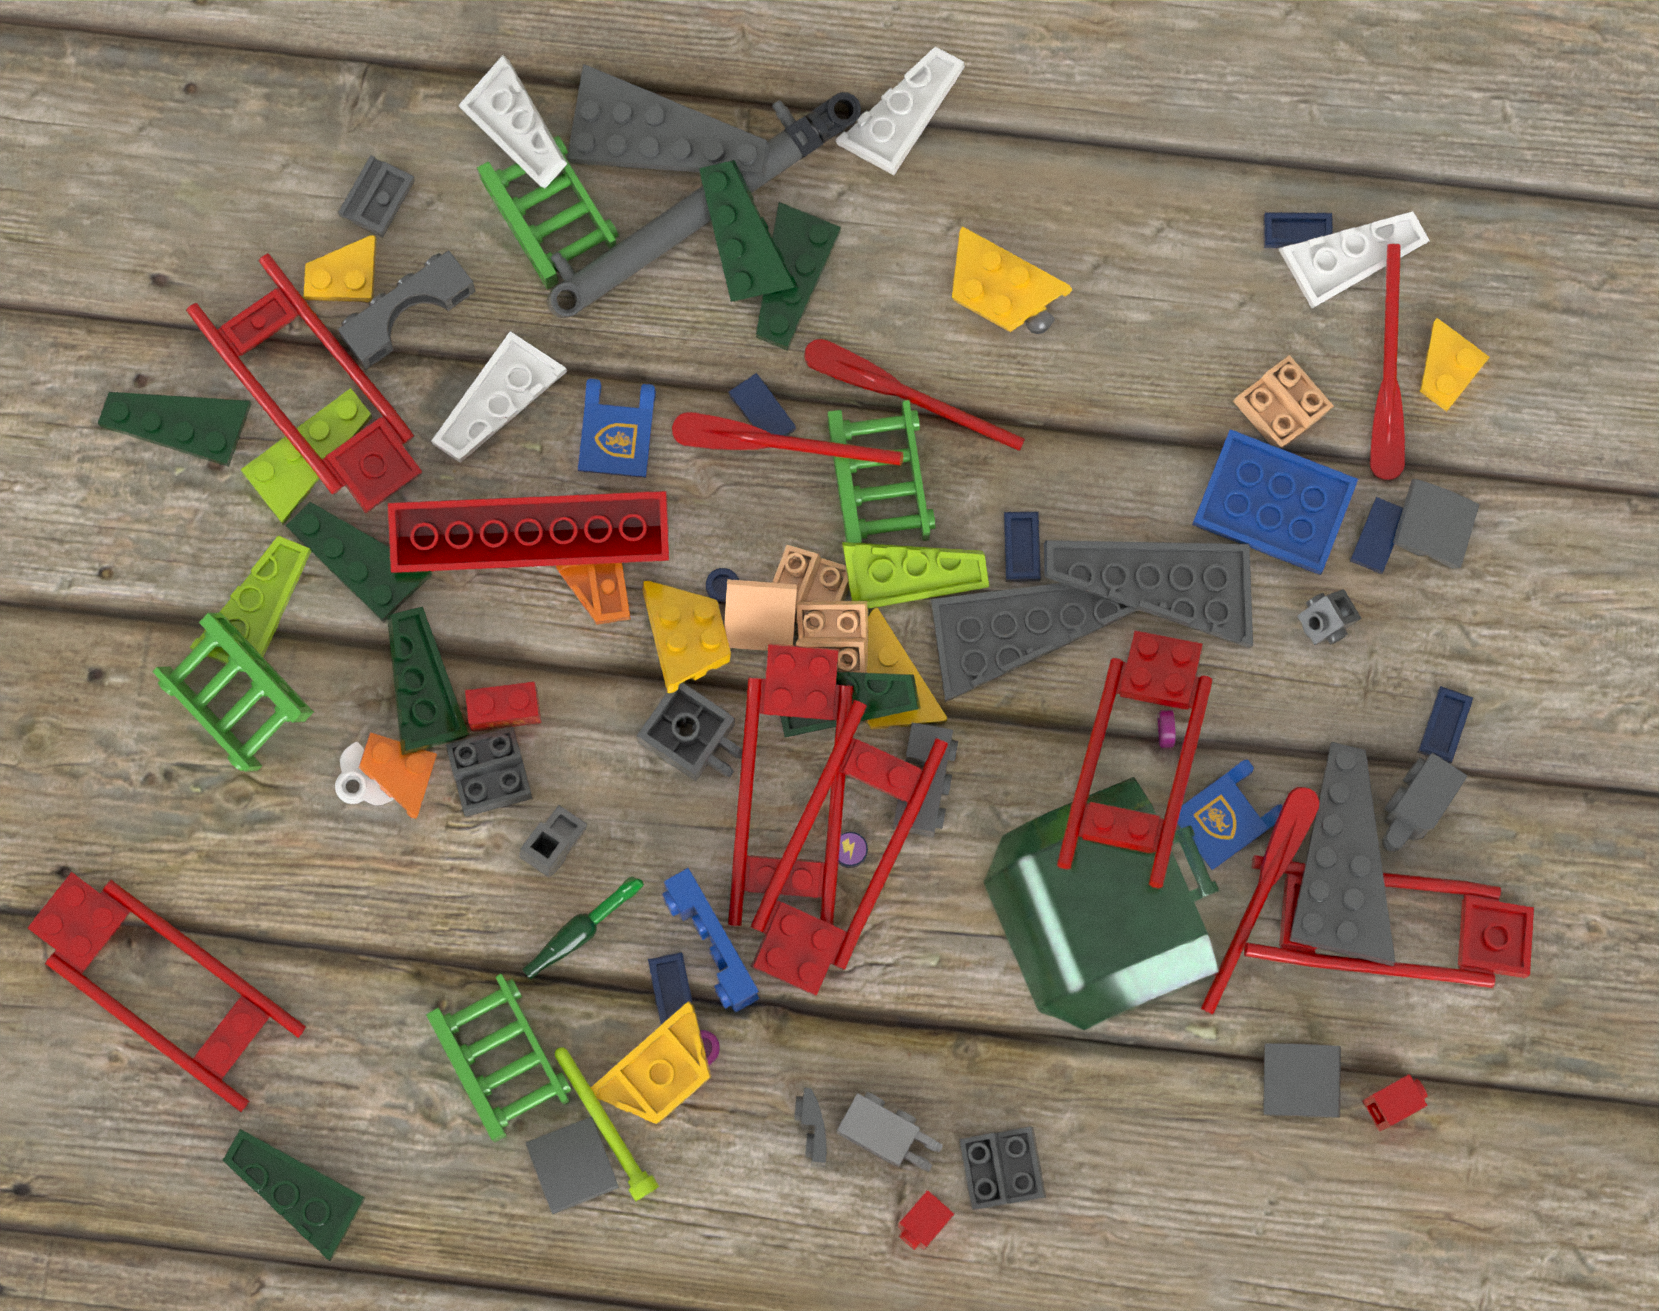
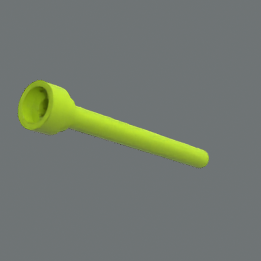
M564 1047L557 1048L554 1054L556 1060L630 1178L628 1184L631 1188L628 1191L635 1202L659 1188L660 1186L653 1175L649 1176L646 1170L641 1171L568 1050Z

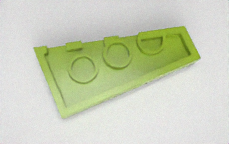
M350 388L298 426L297 429L321 459H323L327 454L362 431L373 417ZM286 436L241 469V472L282 525L291 517L290 514L300 502L302 503L311 493L310 490L320 479Z
M281 536L276 537L253 566L251 573L241 586L238 585L230 595L229 601L219 612L231 622L262 657L266 653L311 554L310 548ZM206 630L189 647L192 651L206 637L204 634ZM216 646L207 655V657L224 664L229 662L228 657L230 655L222 647Z
M842 542L851 601H867L868 609L989 587L985 554L980 550Z

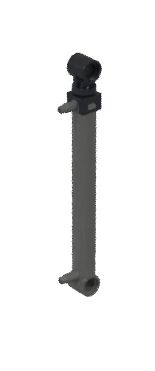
M840 92L797 121L782 101L778 100L772 107L785 129L768 140L770 148L765 177L743 176L750 192L753 193L842 130L855 123L861 113L859 100L853 94ZM837 102H841L848 107L849 115L847 119H840L835 115L834 106ZM703 186L576 273L560 252L552 255L551 259L555 264V268L564 281L549 292L547 305L550 312L559 318L574 316L711 222ZM561 291H567L573 295L574 305L570 310L562 309L557 303V296Z

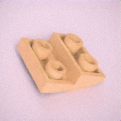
M1290 355L1268 370L1260 380L1239 394L1233 401L1267 442L1280 449L1285 448L1334 407Z
M786 545L772 583L796 584V605L799 601H845L849 591L845 565L823 559L817 553ZM796 607V612H795V622H796V623H797V607Z
M728 579L724 628L729 647L768 651L769 643L793 645L797 585Z
M799 601L796 605L798 623L796 646L839 649L837 672L867 673V601Z

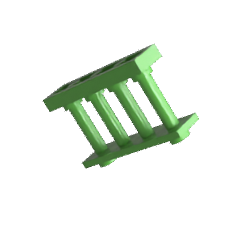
M556 136L553 139L565 158L564 155L568 154V151L561 138ZM566 158L567 165L561 170L562 175L554 178L545 189L540 186L519 199L517 196L511 199L505 188L509 187V182L526 172L517 163L502 171L500 168L494 171L488 161L477 167L479 178L547 290L559 282L556 273L557 269L551 259V256L554 254L551 252L544 253L539 245L543 242L542 238L587 213L597 230L559 250L558 252L561 253L563 258L570 261L603 241L609 249L617 245L615 238L619 237L615 226L610 219L603 220ZM571 186L580 202L536 227L534 224L528 227L522 217L526 214L525 210Z
M905 400L902 401L901 416L852 423L849 420H843L841 410L829 411L827 419L831 442L847 444L846 441L852 440V436L905 429L908 448L892 451L903 452V463L910 462L913 479L910 482L860 489L859 485L853 486L852 473H857V469L890 464L833 456L846 542L862 543L863 539H867V535L915 528L921 529L922 541H928L930 539V530L936 529L933 509H927L914 433V431L920 430L917 410L911 411L910 401ZM915 495L918 514L865 522V518L858 519L857 506H862V502Z
M207 613L199 622L206 630L204 633L206 637L174 670L171 666L156 667L152 672L159 678L158 684L162 690L170 696H175L229 754L227 757L229 762L235 768L245 772L257 771L263 766L253 756L285 721H291L292 723L305 722L314 711L222 613ZM216 646L222 647L230 655L228 657L229 662L196 694L184 682V679ZM239 671H245L253 680L251 682L252 687L220 720L207 704ZM262 696H268L276 705L274 707V714L243 745L230 729Z
M502 974L496 976L501 989L451 1015L449 1012L443 1015L442 1011L437 1008L426 1014L494 1143L507 1136L503 1128L509 1125L508 1121L556 1095L559 1096L561 1102L565 1105L570 1102L566 1094L572 1091L562 1072L557 1075L555 1074L516 1000L522 998V995L513 978L506 982ZM507 1001L509 1002L518 1020L469 1046L467 1044L459 1045L454 1034L459 1032L460 1026ZM525 1032L534 1049L533 1052L485 1078L483 1075L476 1077L470 1066L476 1062L475 1058ZM540 1063L542 1064L551 1081L550 1083L502 1109L499 1106L494 1109L492 1108L487 1096L492 1094V1089Z

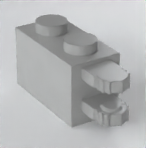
M867 1092L865 1096L857 1093L836 1133L899 1168L904 1159L929 1172L932 1165L927 1159L908 1151L911 1144L916 1140L929 1150L939 1153L943 1145L920 1132V1128L914 1125L917 1119L900 1109L894 1114L883 1107L885 1101L874 1094Z

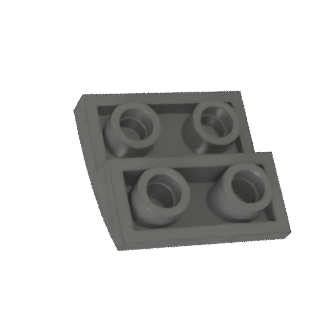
M1412 479L1393 543L1417 556L1427 555L1452 569L1461 568L1480 504L1434 484Z
M514 727L446 744L465 817L533 799Z
M1265 1043L1263 1115L1340 1118L1341 1046Z
M804 1088V1096H796L794 1120L801 1121L802 1130L815 1131L814 1134L807 1133L805 1157L812 1158L813 1167L826 1168V1133L821 1109L812 1089Z
M592 1117L525 1142L552 1214L619 1188Z
M1030 1126L959 1139L972 1210L1046 1198L1034 1127Z

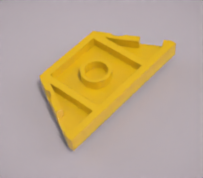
M962 226L960 229L952 298L955 302L1003 329L1012 332L1024 324L1025 320L1030 316H1035L1047 309L1045 305L1062 294L1064 297L1072 291L1069 284Z
M643 581L642 592L667 693L677 691L679 684L691 677L697 680L706 675L709 670L717 669L730 662L731 651L717 600L652 581Z
M878 607L874 608L868 616L867 673L914 674L921 709L866 720L871 730L885 729L890 726L909 727L912 725V722L919 724L945 723L948 719Z
M688 1001L590 1087L597 1099L640 1116V1118L654 1124H659L711 1078V1073L694 1005Z

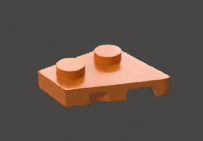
M622 563L555 566L596 625L631 620Z
M370 732L358 768L370 779L375 780L380 785V789L390 798L393 797L407 811L406 814L416 819L437 754L423 749L402 755L399 741Z

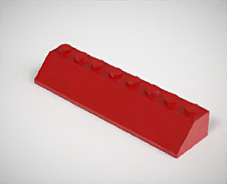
M667 491L388 503L391 573L669 561Z

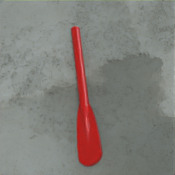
M1387 244L1383 380L1375 405L1370 448V469L1376 477L1382 480L1397 478L1405 466L1404 416L1402 398L1397 381L1400 244Z
M813 340L805 349V362L810 368L866 390L909 400L919 407L1018 451L1021 450L1025 438L910 388L877 365L828 340Z
M694 412L682 413L675 419L672 426L673 437L679 444L695 448L717 450L777 448L899 466L902 465L904 458L903 452L771 434L746 423Z
M1307 787L1294 788L1284 802L1263 858L1257 887L1200 1008L1208 1013L1214 1014L1271 888L1280 879L1292 861L1317 814L1319 798L1312 789Z

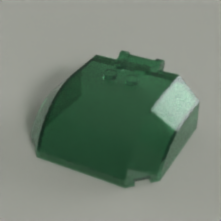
M1135 777L1090 794L1087 800V804L1094 802L1156 815L1152 803ZM1072 802L1030 820L1002 836L983 883L1038 1012L1058 1018L1085 1031L1211 979L1219 972L1208 932L1195 902L1216 894L1220 890L1216 881L1212 882L1193 839L1195 832L1191 825L1175 832L1172 846L1180 843L1199 886V888L1192 891L1188 889L1172 849L1162 888H1154L1149 885L1156 852L1151 854L1082 840V837H1078L1071 869L1058 867L1057 862Z

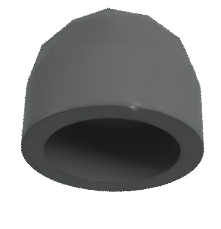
M1043 310L1035 316L1027 318L1025 323L1031 333L1041 334L1051 327L1055 318L1049 312Z

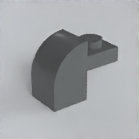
M558 805L545 823L540 822L520 848L519 858L550 878L565 862L567 854L586 830L587 823Z

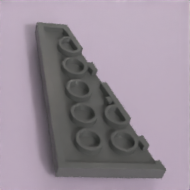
M583 64L567 155L570 163L700 173L699 168L735 160L742 176L765 177L770 148L767 140Z
M1063 583L931 599L944 702L946 703L1139 610Z

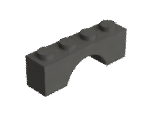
M449 250L442 255L440 253L433 255L425 262V267L419 272L405 275L398 281L397 287L391 292L377 295L369 303L370 307L360 314L355 312L343 320L341 323L342 327L338 329L340 336L365 370L393 351L391 342L392 327L397 317L404 310L417 304L427 303L440 306L449 311L476 292L473 281Z

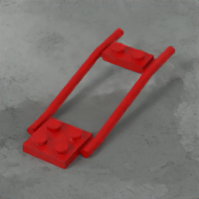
M267 253L258 262L277 285V289H274L227 321L218 330L197 302L189 306L186 311L228 367L310 465L329 492L333 495L345 486L364 512L368 513L422 474V470L403 447V444L409 442L415 435L309 307L271 255ZM297 316L304 320L383 416L327 454L323 459H321L239 359V357L295 320Z
M1134 631L1127 663L1118 658L1110 660L1102 696L1072 801L1057 862L1058 867L1071 869L1078 837H1082V840L1151 854L1156 852L1149 885L1154 888L1163 887L1176 827L1213 681L1209 676H1196L1203 649L1202 643ZM1116 694H1120V697L1158 705L1184 710L1192 709L1164 819H1161L1158 815L1094 802L1087 804Z
M769 643L766 679L748 677L728 925H742L744 891L765 893L781 860L780 857L747 856L759 714L836 720V743L852 706L853 695L852 685H836L839 649ZM838 771L831 785L825 862L796 859L780 895L822 897L820 920L834 925L846 774L841 773V771Z
M856 700L853 701L826 766L750 928L765 934L751 967L814 996H817L830 964L842 970L846 969L862 930L921 809L948 746L947 742L936 738L921 770L863 741L854 739L853 736L867 706ZM838 771L899 800L908 802L847 932L788 904L777 901Z
M1253 856L1252 869L1261 870L1264 856ZM1291 861L1283 873L1286 874V878L1284 881L1280 948L1248 942L1244 948V956L1307 967L1454 982L1493 988L1495 985L1494 973L1519 978L1530 976L1534 907L1499 902L1501 887L1383 872L1385 887L1464 895L1459 938V969L1395 962L1393 966L1362 958L1315 954L1317 947L1289 941L1305 863Z
M71 872L28 926L30 931L55 949L54 953L45 962L48 967L240 1112L246 1108L250 1101L222 1079L268 1019L271 1017L297 1038L307 1028L299 1020L113 880H110L101 893H99ZM130 912L242 995L194 1058L82 974L125 921Z

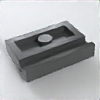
M370 155L338 211L339 216L353 221L354 224L383 238L414 184V176Z

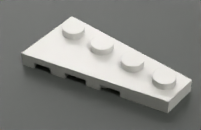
M934 47L904 75L905 78L894 89L890 88L881 96L882 100L869 112L866 110L848 132L844 131L836 138L837 145L895 175L964 69V62Z
M502 55L458 106L532 179L545 189L567 165V162L510 61Z
M1412 211L1298 244L1280 248L1279 251L1311 308H1314L1385 267L1387 264V244H1400L1401 258L1430 240Z
M510 331L434 436L432 444L461 463L567 372L566 367Z

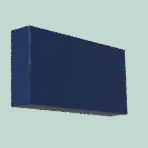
M1265 212L1263 216L1264 248H1282L1333 234L1332 213Z
M757 373L729 391V396L750 425L771 434L788 436L796 430L795 424Z
M1375 498L1351 556V562L1377 573H1383L1394 547L1393 540L1403 510L1402 507L1381 498Z
M1004 512L1006 582L1040 581L1039 512Z
M1440 686L1417 753L1426 756L1434 753L1451 764L1473 697Z
M682 952L648 959L661 1025L688 1001L693 1004Z

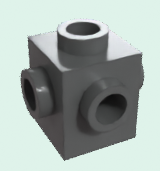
M1344 589L1326 596L1324 593L1316 595L1306 602L1308 608L1297 615L1302 623L1305 634L1312 640L1314 645L1327 640L1332 645L1348 635L1346 629L1362 619Z

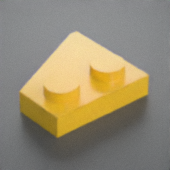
M374 235L367 236L306 263L304 279L305 300L371 302L374 295L376 237Z
M1436 318L1431 327L1432 333L1429 349L1426 354L1425 370L1422 376L1420 392L1447 412L1488 361L1489 356L1440 319Z

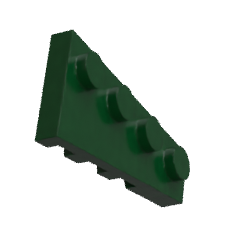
M735 160L699 168L730 301H738L797 287L798 285L793 275H790L784 263L785 259L779 247H776L768 232L769 227L764 217L760 216L753 202L754 198Z
M781 202L778 203L772 239L776 247H779L785 259L784 263L798 286L763 295L756 338L788 351L839 237L841 227Z
M109 392L99 417L98 425L102 428L229 467L252 404L249 400Z
M309 502L285 525L383 623L433 575L431 571L391 573L390 547L312 502Z
M423 606L391 614L387 620L401 754L404 755L464 739L469 733Z
M837 672L836 685L853 686L852 704L856 700L867 705L860 722L921 709L914 674ZM780 716L785 738L836 727V720Z
M241 1129L222 1160L328 1261L332 1260L366 1199L364 1196Z

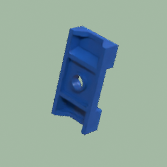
M687 868L665 880L666 891L662 893V896L672 916L674 917L679 914L683 922L692 918L693 925L701 939L709 938L713 945L709 948L710 954L721 971L716 974L718 984L714 987L724 1008L731 1006L736 1013L759 1000L760 998L757 995L759 991L690 869Z

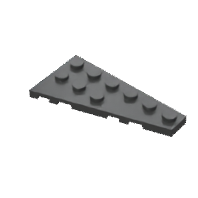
M1046 540L1044 542V574L1048 579L1247 648L1253 646L1249 544Z
M1331 742L1319 794V809L1314 818L1289 941L1393 966L1395 964V956L1366 750Z

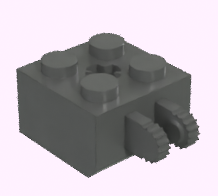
M683 682L679 684L677 691L665 694L637 734L639 744L694 781H697L707 765L729 778L732 776L734 770L731 766L714 756L720 747L731 756L742 760V749L727 739V736L735 726V718ZM687 724L693 725V734L691 736H681L679 729L681 725H684L685 728H687Z
M1431 753L1425 760L1419 757L1402 780L1408 784L1406 788L1400 786L1384 808V810L1389 812L1384 822L1390 826L1382 839L1383 848L1386 851L1395 852L1402 848L1408 839L1412 841L1423 839L1429 830L1434 829L1468 776L1434 753Z

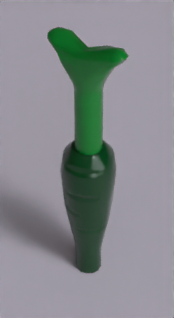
M629 877L612 895L589 914L575 915L551 938L539 954L522 969L524 973L532 979L543 969L582 947L596 934L597 924L641 890L644 886L643 881L635 877Z

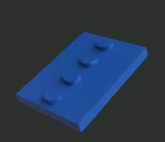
M1230 429L1192 525L1239 544H1249L1252 549L1321 575L1358 479Z

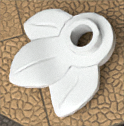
M358 742L347 747L340 758L342 773L338 776L335 783L338 797L348 804H358L366 801L375 806L393 801L394 798H390L384 793L375 780L370 779L358 768L364 752L363 747ZM350 781H357L360 788L356 793H349L346 787Z

